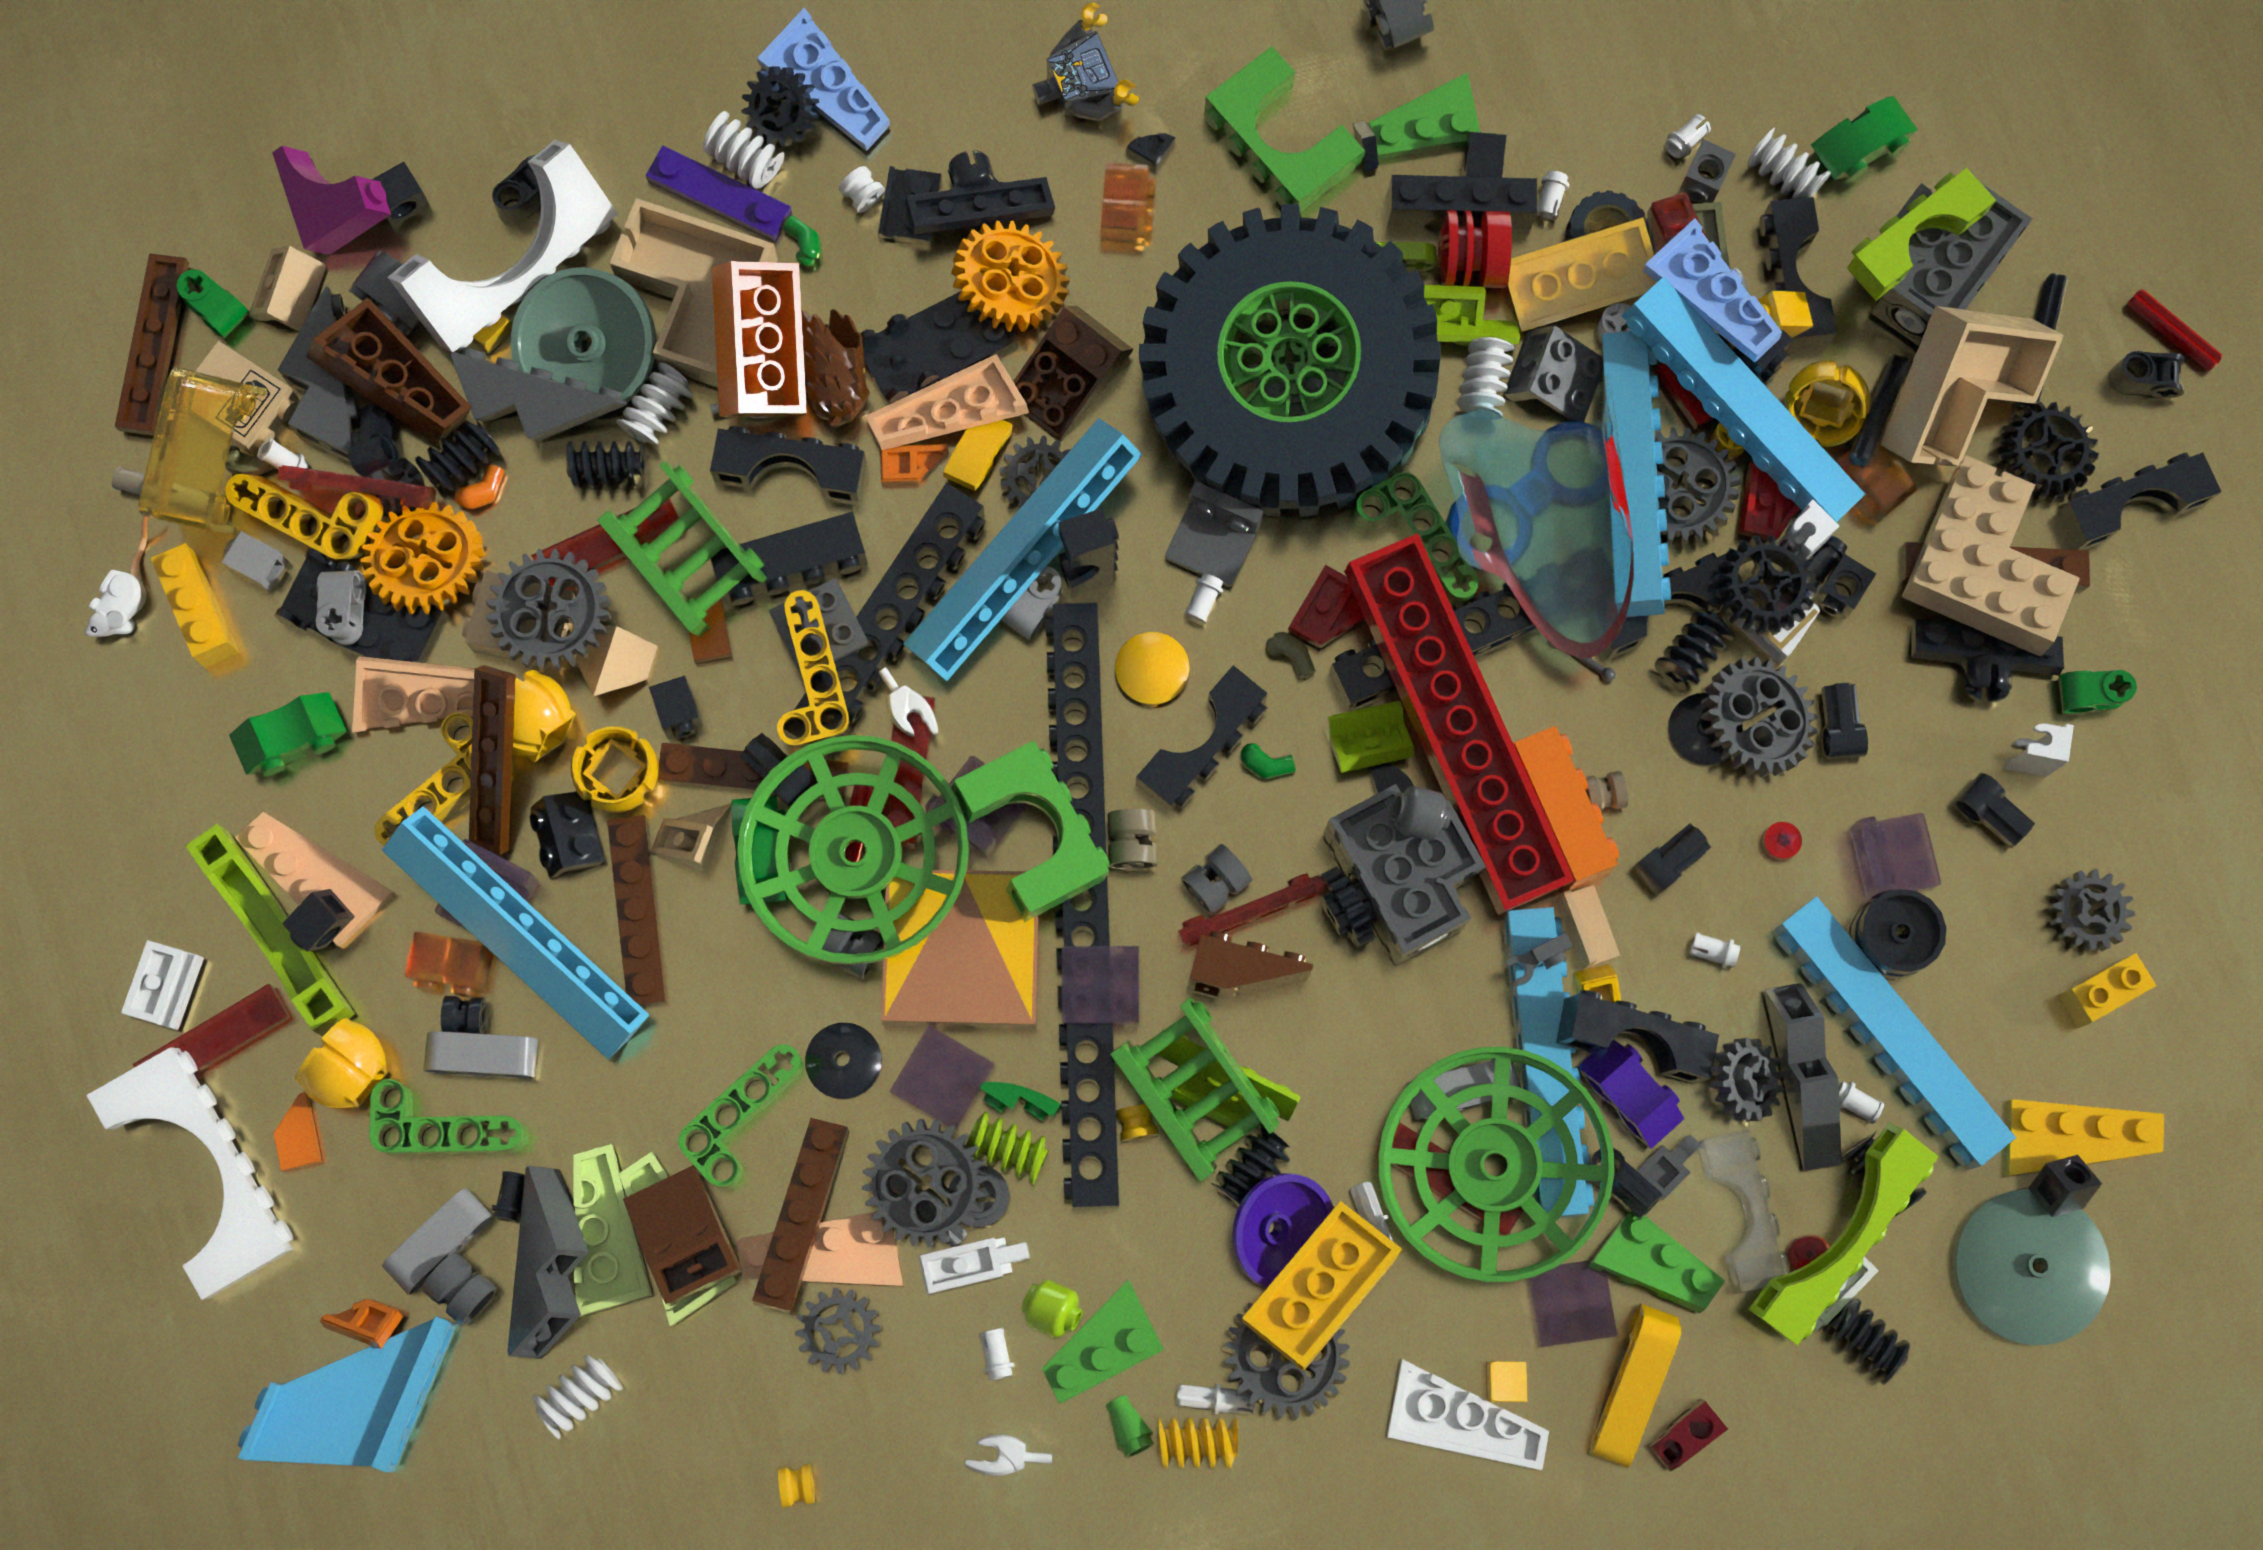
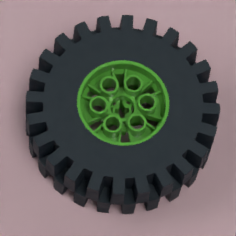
M1299 204L1281 205V218L1263 220L1261 209L1255 208L1243 212V226L1230 231L1224 221H1221L1207 229V244L1197 249L1190 242L1178 254L1179 269L1173 276L1164 271L1156 285L1158 300L1154 308L1147 306L1142 324L1145 338L1144 343L1139 344V363L1143 375V391L1158 435L1165 441L1172 459L1179 467L1183 465L1191 472L1194 482H1200L1238 500L1260 506V509L1264 511L1263 515L1280 517L1281 509H1299L1301 517L1318 515L1319 506L1336 502L1338 509L1346 507L1355 502L1356 493L1368 486L1373 488L1387 480L1388 472L1396 464L1402 467L1413 453L1414 442L1420 434H1424L1428 426L1431 408L1436 398L1441 345L1437 338V316L1433 304L1428 305L1424 298L1425 284L1416 270L1409 273L1403 267V253L1395 244L1389 241L1382 247L1374 242L1373 228L1358 219L1352 229L1339 225L1338 211L1320 207L1317 219L1301 217ZM1290 310L1289 322L1281 323L1278 311ZM1305 314L1311 316L1315 322L1308 329H1300L1295 326V319ZM1263 320H1272L1277 324L1276 330L1270 334L1260 333L1257 330V326ZM1328 322L1336 329L1330 333L1317 334ZM1243 333L1257 341V343L1248 344L1237 342ZM1296 342L1299 343V344H1301L1302 347H1301V348L1297 347V346H1296ZM1323 344H1332L1337 348V353L1331 358H1322L1316 351ZM1280 345V349L1275 351V348ZM1287 349L1291 350V356L1297 362L1295 363L1294 374H1289V370H1287V366L1284 364L1286 362ZM1251 353L1258 354L1263 359L1261 365L1253 369L1247 368L1242 364L1244 357ZM1325 370L1347 374L1343 385L1328 378L1325 375ZM1258 378L1260 385L1246 399L1238 388ZM1308 378H1317L1322 382L1323 386L1319 391L1310 393L1303 389L1302 384ZM1275 382L1282 384L1285 387L1283 395L1277 398L1266 395L1265 389L1269 384ZM1299 394L1305 415L1289 417L1290 396L1296 398Z

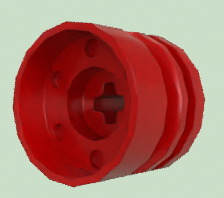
M1446 210L1443 225L1439 231L1437 251L1442 285L1454 286L1456 271H1459L1460 285L1469 286L1472 271H1478L1481 287L1507 288L1512 253V224L1509 211H1484L1480 227H1474L1471 211L1465 210L1462 215L1461 227H1458L1456 210Z

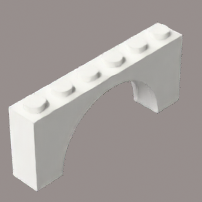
M555 139L528 161L540 190V221L532 244L522 258L507 271L481 281L453 280L441 273L430 260L415 254L387 277L440 347L452 353L455 350L467 347L473 341V335L483 327L491 326L497 322L503 310L511 304L522 301L528 294V289L538 281L555 273L556 266L564 259L577 255L583 249V243L593 235H599L607 230L611 224L610 221L618 215L570 144Z
M170 1047L86 1096L105 1129H117L125 1124L143 1119L165 1120L192 1132L208 1147L214 1156L223 1181L224 1200L221 1217L213 1236L206 1246L193 1259L182 1265L199 1297L203 1300L213 1297L292 1251L293 1248L289 1241L293 1240V1236L286 1223L282 1219L277 1221L270 1207L274 1206V1202L263 1185L258 1187L251 1176L255 1169L245 1152L238 1153L232 1140L236 1136L231 1125L225 1118L220 1120L213 1108L217 1104L213 1093L206 1084L200 1086L194 1075V1072L198 1071L193 1058L187 1051L181 1052L180 1048Z

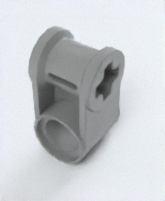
M1046 566L1000 620L1026 639H1032L1044 623L1045 616L1053 608V604L1060 598L1061 578L1059 573L1055 569ZM1047 580L1051 581L1052 591L1045 589L1042 593L1038 592V581L1043 584Z
M359 570L321 572L317 579L316 627L319 632L325 636L332 637L340 645L353 644L360 638L363 631V608L366 596L365 578Z

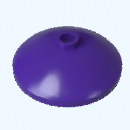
M1281 1173L1265 1178L1247 1193L1234 1219L1232 1243L1240 1268L1253 1282L1268 1288L1332 1212L1334 1207L1325 1190L1315 1181L1305 1176ZM1273 1222V1223H1274V1228H1273V1230L1269 1233V1227H1270L1271 1223Z

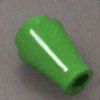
M1127 1395L1120 1396L1106 1404L1118 1451L1122 1450L1126 1458L1135 1456L1154 1445L1151 1438L1153 1432L1132 1406Z

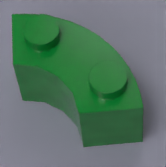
M1891 96L1870 104L1853 121L1846 118L1814 141L1811 147L1827 170L1831 172L1834 180L1848 177L1852 180L1863 174L1869 168L1867 164L1889 153L1895 155L1904 150L1911 143L1908 138L1915 134L1918 129L1895 96Z
M330 692L301 695L276 710L249 717L231 732L229 737L246 775L262 772L264 776H271L282 771L288 763L312 753L322 754L335 747L334 741L347 731Z
M777 795L769 796L764 807L785 816L787 813L786 809L779 810ZM751 798L732 799L731 801L732 836L736 850V860L734 862L740 905L751 904L745 894L740 877L737 852L740 826ZM758 821L754 830L752 844V865L756 884L778 877L775 848L779 830ZM788 862L789 870L791 872V863ZM783 891L763 898V901L786 900V892Z

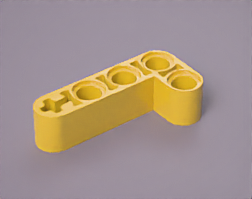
M236 474L228 480L225 487L228 501L237 508L334 559L352 560L361 557L364 554L362 545L370 543L368 533L376 531L378 526L376 522L380 521L383 515V505L380 499L369 493H347L340 499L334 513L331 514L258 475ZM246 487L252 493L262 495L261 498H250V493L246 491ZM279 500H282L285 504V512L282 517H279L276 513V505ZM362 500L366 511L360 519L356 515L355 508L357 503ZM311 517H314L317 521V530L313 535L308 530V521ZM343 534L348 536L350 543L345 552L341 550L339 544Z
M805 590L791 593L784 604L785 615L810 704L808 707L783 714L778 721L777 733L780 739L793 747L839 736L844 733L849 724V715L821 610L816 597ZM803 599L806 605H813V608L807 611L810 625L818 622L819 627H808L796 633L795 627H803L798 613L792 614V609L797 607L796 601ZM814 635L822 640L823 647L819 654L809 656L802 652L801 644L806 637ZM819 672L828 673L833 679L832 687L824 693L816 692L811 687L812 677ZM828 709H836L843 716L842 724L834 730L826 729L821 724V716ZM797 718L804 722L806 730L801 738L792 740L786 737L784 726L788 720Z
M461 712L452 713L444 719L441 725V734L444 740L457 756L376 822L374 828L375 837L383 846L392 836L390 831L395 827L398 828L400 823L405 820L404 818L415 813L422 803L427 801L433 802L434 808L431 814L441 823H444L470 801L473 720L467 714ZM470 726L469 735L465 739L453 740L454 731L458 727ZM453 778H463L464 783L459 791L456 793L447 792L448 783Z
M1642 1303L1638 1305L1629 1329L1630 1343L1596 1428L1590 1447L1591 1455L1626 1468L1630 1467L1680 1340L1681 1325L1677 1316Z

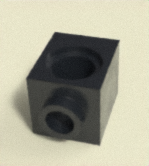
M1467 131L1463 175L1470 177H1502L1507 135Z
M405 162L371 179L381 182L386 192V200L391 215L386 218L391 226L429 205L422 189Z
M1844 554L1832 569L1814 600L1821 604V609L1827 614L1834 617L1841 616L1846 619L1854 611L1877 573ZM1836 583L1845 584L1850 589L1851 596L1839 594L1836 589Z
M685 675L649 687L662 730L667 737L673 735L674 738H683L695 733V728L703 726L690 684Z
M331 889L311 892L282 924L290 932L291 940L298 947L308 952L326 948L355 916Z
M2075 1155L2046 1163L2028 1189L2050 1216L2056 1217L2084 1209L2102 1183L2080 1156Z

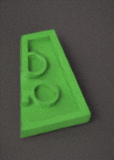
M1468 72L1370 121L1369 127L1376 136L1378 160L1466 146L1467 131L1480 132Z
M1630 1211L1626 1213L1587 1266L1599 1272L1605 1270L1620 1277L1621 1281L1630 1285L1639 1284L1655 1291L1657 1296L1697 1313L1703 1312L1708 1307L1725 1282L1723 1278L1648 1217L1644 1216L1639 1220Z
M1129 1279L1042 1368L1059 1404L1164 1350Z

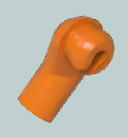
M488 464L481 482L460 487L456 491V503L466 509H476L492 503L496 498L505 470Z

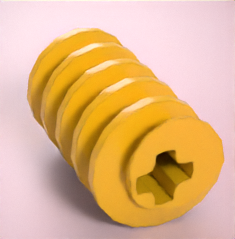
M1158 1418V1457L1163 1468H1168L1172 1457H1175L1179 1468H1184L1187 1457H1191L1194 1468H1200L1203 1457H1207L1210 1468L1216 1467L1219 1457L1223 1458L1226 1468L1230 1469L1232 1467L1234 1458L1238 1454L1237 1418L1233 1419L1230 1429H1227L1223 1418H1218L1214 1429L1211 1428L1208 1418H1202L1198 1429L1195 1428L1192 1418H1186L1183 1429H1180L1176 1418H1171L1167 1429H1164L1161 1418Z

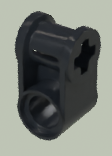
M535 155L523 160L510 175L493 189L492 198L497 214L501 221L506 224L518 225L541 207V196L537 179L528 163ZM509 199L519 200L514 206L508 207L503 205Z
M2132 351L2111 369L2109 380L2115 390L2124 394L2150 395L2157 398L2179 397L2185 393V387L2181 384V366L2185 363V357L2177 353ZM2127 367L2134 370L2137 378L2129 374Z

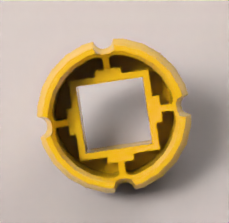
M1833 360L1814 362L1801 369L1789 384L1790 390L1785 395V408L1814 439L1818 440L1821 447L1840 445L1852 439L1862 428L1864 418H1866L1870 411V392L1865 380L1851 366L1845 364L1843 367H1839L1836 361ZM1815 382L1846 390L1840 408L1809 400Z
M530 670L524 673L525 680L523 682L518 678L515 680L513 756L529 758L535 763L564 743L576 713L571 710L568 696L563 688L554 679L540 674L537 670Z
M621 726L604 727L588 734L585 737V746H577L571 761L570 774L579 796L583 800L591 799L593 808L608 813H621L641 805L645 801L644 794L653 791L658 779L659 765L657 756L650 743L646 739H638L636 731ZM617 752L639 768L618 795L595 779Z
M344 1018L337 1022L321 1038L322 1048L314 1047L296 1073L295 1080L301 1085L307 1096L319 1104L333 1108L356 1107L358 1109L372 1092L373 1087L388 1072L386 1070L384 1051L373 1032L362 1024Z

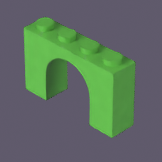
M1271 46L1206 96L1204 116L1214 130L1220 129L1228 138L1227 142L1231 150L1237 156L1243 155L1251 164L1250 168L1254 176L1262 183L1266 181L1274 190V197L1280 205L1299 204L1300 212H1302L1362 165L1365 150L1342 124L1310 149L1298 153L1277 151L1261 139L1255 126L1258 115L1293 87L1295 71Z
M1034 740L954 780L951 787L961 805L963 815L968 824L1002 806L1012 803L1033 805L1045 812L1052 820L1058 836L1056 853L1044 863L1011 879L1006 888L1024 922L1103 882L1109 873L1107 867L1110 866L1104 850L1100 846L1095 847L1089 836L1091 830L1087 820L1081 813L1077 815L1070 803L1072 797L1068 787L1063 781L1058 782L1051 770L1053 769V763L1049 754L1044 748L1039 749Z

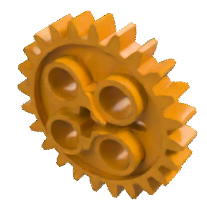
M1000 221L995 222L992 230L984 223L979 233L971 230L968 238H963L953 258L954 266L951 270V274L956 276L953 288L962 289L958 297L959 301H971L967 309L968 312L976 309L981 311L979 321L982 322L988 316L993 318V328H996L1001 321L1005 322L1008 332H1011L1014 323L1018 324L1022 332L1026 331L1029 323L1037 329L1043 320L1049 323L1054 313L1060 311L1068 294L1066 288L1070 278L1064 276L1068 265L1059 263L1062 252L1052 253L1050 249L1054 242L1051 240L1042 243L1040 241L1042 232L1039 231L1032 236L1029 234V226L1026 224L1019 231L1016 230L1014 221L1010 222L1007 229L1003 228Z
M420 501L416 505V511L411 512L406 505H403V515L398 517L390 511L388 514L391 522L387 524L377 521L380 533H368L371 544L362 545L366 557L361 558L360 562L365 570L363 575L374 595L378 594L384 605L391 601L394 609L398 611L406 604L409 614H413L417 606H422L424 613L429 614L432 604H436L443 611L444 600L449 599L454 604H457L456 593L460 591L469 595L470 591L467 582L477 583L479 581L475 571L484 570L481 560L482 557H485V551L481 545L483 541L480 533L476 530L474 522L472 520L467 521L463 511L454 514L452 506L449 504L440 511L436 501H433L429 510H425ZM421 534V535L418 536L417 538L410 539L411 537H413V536H415V535ZM452 546H453L452 549L447 550V551H443V550L446 549L447 547H452ZM403 564L401 567L393 569L396 565ZM436 576L433 580L426 581V579Z

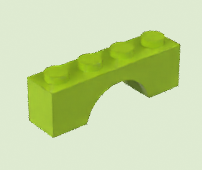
M1967 167L1956 176L1952 172L1947 174L1934 186L1937 190L1928 198L1924 194L1920 195L1907 207L1908 214L1901 219L1897 216L1892 217L1879 229L1880 236L1873 241L1868 237L1852 250L1851 253L1854 257L1847 269L1875 301L1901 282L1913 267L1909 255V240L1913 234L1924 229L1938 228L1959 236L1986 215L1995 203L1996 199Z

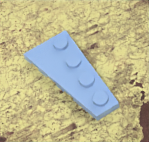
M805 7L757 57L758 64L767 72L771 66H780L781 70L783 67L794 68V74L804 73L806 77L803 84H813L815 86L814 90L809 93L810 97L819 99V103L812 105V108L866 151L890 126L889 118L864 85L859 83L853 75L851 68L843 58L841 59L823 31L819 30ZM781 82V83L784 84L787 88L792 89V88H791L789 85H787L786 83Z
M1696 218L1645 264L1644 272L1656 282L1664 276L1708 325L1753 362H1756L1780 339L1782 333L1780 328L1757 298L1750 296L1742 285L1743 280L1735 270L1731 271L1721 258V251L1713 241H1708L1702 233V226Z

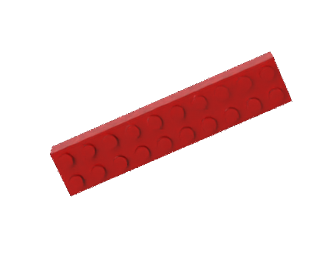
M1417 533L1350 561L1344 573L1446 800L1450 801L1486 865L1480 876L1497 914L1500 915L1575 881L1419 534Z

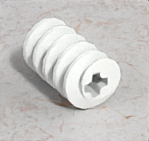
M727 111L721 112L712 122L705 135L703 150L708 155H715L717 162L721 164L726 163L728 170L731 172L738 171L739 177L742 180H749L752 187H763L779 171L784 160V153H779L773 158L772 155L775 150L773 144H768L762 150L761 146L764 140L762 136H757L752 141H749L752 129L746 127L738 133L741 122L738 119H734L727 125L729 113Z
M1774 127L1755 147L1748 160V166L1752 168L1762 163L1759 170L1761 177L1773 172L1770 179L1772 186L1784 181L1781 188L1783 195L1795 190L1792 199L1812 197L1827 180L1831 172L1826 171L1819 176L1816 175L1820 163L1817 161L1807 167L1805 163L1809 154L1805 152L1796 158L1794 154L1798 145L1794 143L1784 148L1783 144L1786 135L1782 134L1773 139Z
M1481 337L1470 342L1468 347L1470 354L1466 358L1468 368L1463 373L1465 382L1461 385L1460 391L1462 396L1458 400L1459 408L1468 415L1485 420L1502 419L1503 413L1493 407H1500L1505 404V399L1496 395V393L1507 392L1508 389L1507 384L1499 381V379L1510 377L1511 372L1501 366H1508L1513 363V358L1504 353L1515 349L1512 344L1493 337Z
M663 362L658 364L660 373L653 372L649 376L652 385L643 384L640 390L644 397L636 395L632 398V404L635 409L626 407L623 410L626 420H616V423L632 437L641 442H648L657 445L659 441L653 432L655 430L662 433L668 431L661 422L663 418L672 422L676 420L670 409L672 407L680 410L685 408L679 397L684 396L692 399L694 396L687 387L689 385L687 379L673 367Z
M586 1354L583 1356L587 1366L585 1370L575 1364L571 1366L574 1379L570 1380L561 1374L558 1376L562 1387L560 1390L548 1384L545 1386L549 1396L547 1400L536 1394L533 1396L538 1415L557 1439H560L558 1426L566 1431L573 1429L571 1416L579 1421L586 1419L583 1406L592 1411L598 1409L596 1396L605 1401L611 1399L608 1386L617 1391L623 1389L615 1374L601 1358L595 1360Z

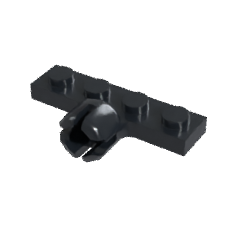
M978 150L972 151L975 164L971 165L966 151L957 154L951 159L948 173L952 189L907 195L905 200L913 235L980 226L984 223L986 225L994 224L996 221L1001 223L1052 216L1055 210L1047 177L999 182L994 177L989 157Z
M1915 619L1911 626L1912 658L1962 665L1965 670L1966 692L1973 700L1978 702L1981 701V688L1986 687L1987 703L1999 702L2005 699L2012 689L2011 671L2060 675L2064 669L2063 637L2057 636L2055 642L2040 657L1968 625Z

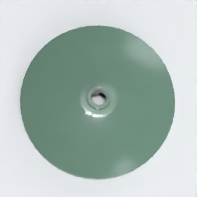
M577 267L561 270L547 276L528 292L518 307L513 321L511 353L513 361L519 362L518 370L530 373L531 367L553 372L552 380L563 383L566 377L588 382L587 390L599 393L600 386L622 392L620 399L627 401V403L640 391L641 386L646 383L655 361L653 350L657 343L656 329L647 304L630 284L620 277L602 270ZM591 338L592 344L587 348V340Z
M2020 1189L2002 1193L1988 1199L1967 1217L1954 1243L1952 1272L1955 1287L1963 1305L1974 1320L1984 1329L2000 1339L2011 1343L2039 1346L2069 1339L2081 1332L2093 1321L2102 1308L2107 1296L2110 1283V1260L2100 1231L2082 1209L2051 1217L2029 1189ZM2034 1260L2040 1264V1271L2038 1272L2033 1269Z

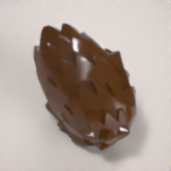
M836 309L830 310L829 324L825 325L818 315L813 314L811 317L806 311L802 310L806 399L815 410V414L822 420L828 421L829 426L838 427L846 422H852L863 408L868 395H870L864 378L865 361L862 336L857 332L850 316H843Z

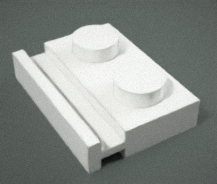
M147 940L121 1013L178 1031L204 958L200 955Z

